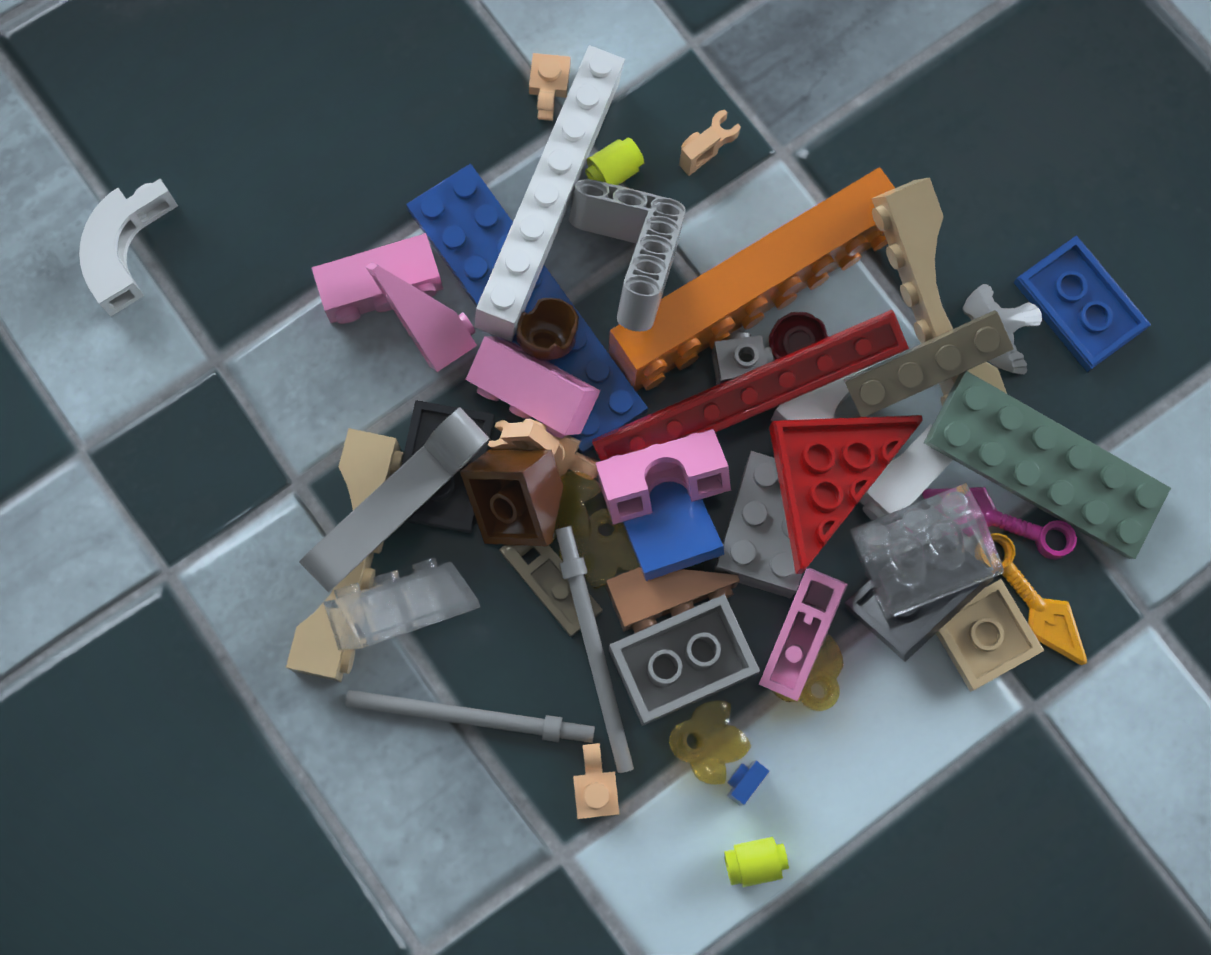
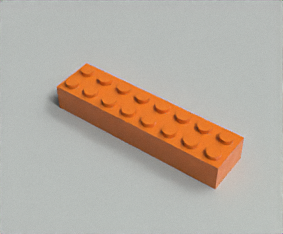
M880 167L662 298L651 329L640 332L632 331L620 324L612 328L609 337V355L635 391L643 387L646 391L656 387L666 378L665 373L675 367L679 370L687 368L699 358L698 353L709 346L713 349L715 341L727 340V337L732 332L742 326L745 330L754 327L765 317L763 313L771 308L783 309L797 298L796 293L807 286L810 290L819 287L830 277L828 274L838 267L846 270L857 263L862 257L860 254L872 247L874 251H877L887 245L888 242L884 231H880L874 222L872 209L875 207L871 198L895 189V187Z

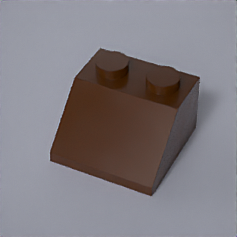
M489 449L460 471L484 544L547 547L552 543L563 491V483L552 450Z

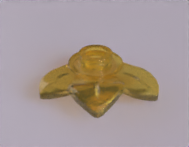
M574 470L560 475L563 491L552 543L557 538L555 530L571 526L573 535H587L591 533L590 518L583 502L591 500L598 495L602 487L593 477L584 472Z
M608 508L594 512L586 525L572 528L579 558L584 557L588 573L584 575L592 588L598 589L606 585V580L614 577L618 567L627 571L639 567L622 522L613 524ZM604 523H609L614 527V532L610 536H603L599 532V527ZM559 550V558L563 561L561 551Z
M826 635L798 701L775 691L772 692L785 702H802L804 706L813 711H825L834 706L840 694L836 678L844 665L843 656L836 641L830 635ZM813 684H819L823 687V698H816L812 694L811 687Z
M711 701L699 705L695 709L691 720L676 725L670 736V747L673 754L679 760L689 763L695 777L706 784H725V763L742 759L751 748L747 736L735 726L728 725L731 705L725 701ZM690 733L697 738V746L694 749L690 748L687 744V736Z

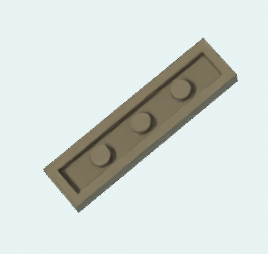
M994 310L844 379V382L860 416L866 417L1007 353L1014 348L999 313Z

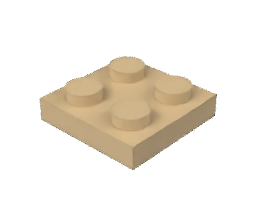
M1002 579L985 587L936 633L970 692L1044 651Z

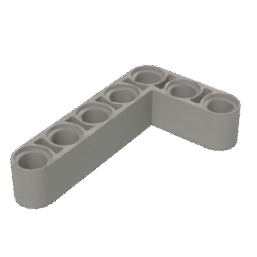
M582 179L575 183L569 222L580 230L637 244L624 279L617 321L626 329L639 332L647 331L654 325L678 246L686 211L682 203L671 198L597 180Z
M459 407L433 431L422 448L318 542L299 563L329 593L464 467L490 438Z

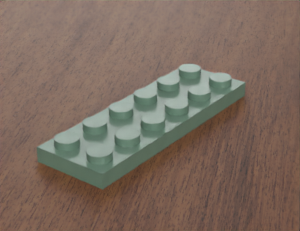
M968 371L958 375L924 441V444L1060 521L1068 523L1071 527L1128 559H1136L1171 490V487Z

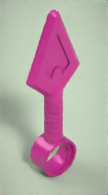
M985 487L926 489L922 493L925 500L968 537L991 526L999 527L1005 531L1008 530V532H1013L1035 541L1037 550L1041 555L1053 560L1063 558L1073 551L1076 546L1077 536L1075 530L1068 523L1056 520L1042 527L1030 522L1027 523V521H1022V519H1017L1011 515L1003 514L997 511ZM1049 530H1059L1065 535L1067 542L1064 550L1056 551L1047 545L1045 538Z

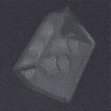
M967 483L850 529L856 554L887 619L1004 573L985 517Z
M431 558L412 564L413 573L399 577L397 570L373 577L375 585L360 589L359 583L335 589L336 598L325 601L324 605L338 650L361 649L480 608L479 601L452 562L437 565L436 558Z

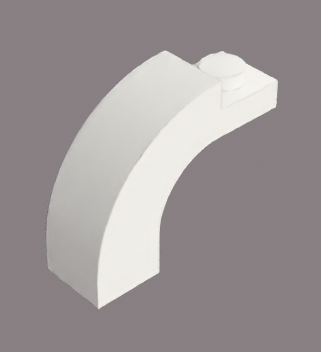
M161 179L154 183L142 185L128 199L125 198L119 188H116L95 207L85 224L79 250L82 274L91 293L110 317L144 296L132 278L127 266V251L132 239L145 226L178 207Z

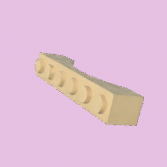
M930 178L913 180L871 198L875 207L872 209V215L878 229L884 231L889 245L886 248L888 260L892 267L899 272L903 283L900 285L901 296L906 305L912 308L916 319L914 323L915 334L918 340L924 343L952 330L953 327L942 307L936 284L935 254L938 233L944 216ZM985 362L967 370L1007 394L999 370L995 366ZM958 375L939 383L943 393L941 397L942 406Z
M348 428L338 467L347 484L353 510L401 467L404 452L400 451L401 447L396 438ZM384 542L334 587L328 598L312 615L296 627L286 668L293 672L342 682L344 673H350L355 657V649H350L354 632L360 633L365 618V609L360 608L364 592H371L375 578V569L370 568L374 553L381 552Z

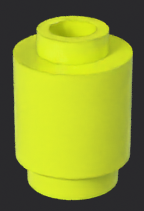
M627 137L623 141L617 139L587 158L588 168L585 169V174L591 180L619 185L639 172L638 167L644 164V158L640 149L631 138Z
M773 836L734 844L732 850L724 851L731 886L741 884L742 888L781 880L783 879L782 870L789 869L784 844H776Z

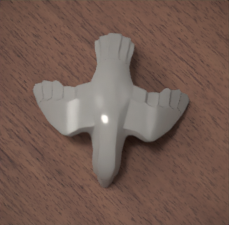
M982 284L967 298L963 306V312L971 321L994 310L999 313L1014 349L988 362L1000 369L1024 375L1027 372V363L1024 360V355L1018 352L1014 345L1013 333L1021 327L1039 326L1042 322V313L1034 303L1030 302L1016 308H1001L994 302V291H992L991 286Z

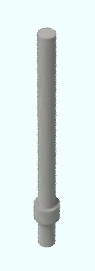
M572 527L560 528L555 531L563 562L559 563L563 579L568 578L617 772H627L633 770L634 767L584 574L588 573L584 557L579 558Z
M348 690L346 696V707L541 735L542 740L559 742L560 738L593 743L595 726L562 722L563 717L546 715L545 719L353 690Z

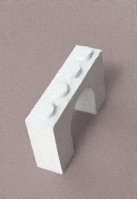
M868 367L780 404L771 420L834 418L835 410L850 395L844 379L868 369ZM931 424L904 453L887 465L861 498L860 502L864 505L863 511L875 523H884L889 528L953 461L951 458L924 444L932 427Z

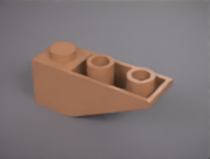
M639 567L606 580L605 587L623 632L633 628L634 633H637L657 624V618L671 613L672 617L694 608L695 603L707 598L712 600L724 594L726 598L734 595L732 588L738 585L740 579L738 575L681 569L646 581Z

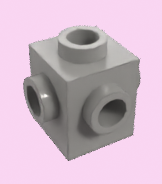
M748 332L732 334L727 337V340L715 341L711 353L717 385L773 361L772 350L770 347L764 348L762 335L751 336Z

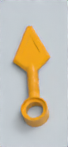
M992 533L980 539L975 546L974 557L991 571H1000L1004 578L1010 582V585L1013 586V589L1016 590L1017 594L1023 598V601L1029 607L1028 624L1038 641L1079 665L1086 664L1087 657L1069 602L1045 599L1037 594L1038 592L1034 590L1030 582H1027L1028 580L1024 578V575L1021 574V571L1013 563L1016 554L1015 546L1006 535ZM994 541L1003 547L1005 556L1001 563H992L986 558L984 549L988 542Z

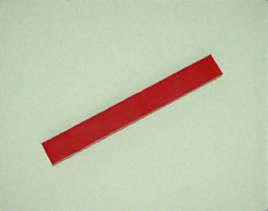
M889 310L594 438L592 443L600 461H603L612 456L628 454L654 444H663L684 438L693 433H701L712 429L718 432L906 351L909 347L894 311Z

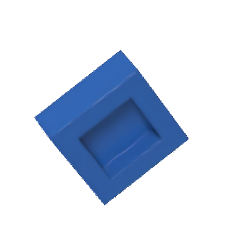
M757 760L751 762L748 767L741 763L727 781L733 787L727 796L739 806L745 805L769 773V770Z

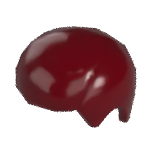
M791 312L778 319L769 334V347L776 360L829 336L821 319L807 312Z

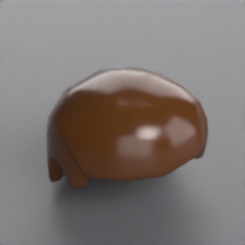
M538 299L532 311L521 313L516 329L517 342L526 354L540 361L562 358L575 346L579 316L572 305L561 299Z

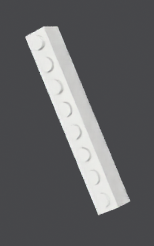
M591 45L588 46L477 305L474 328L512 342L521 313L526 309L573 196L575 183L581 177L587 158L590 155L618 88L625 61L624 58Z

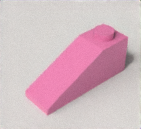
M373 262L365 266L429 367L438 372L477 346L471 336L476 331L463 312L458 315L454 310Z
M806 569L759 685L795 701L799 700L846 590L847 583L814 569Z

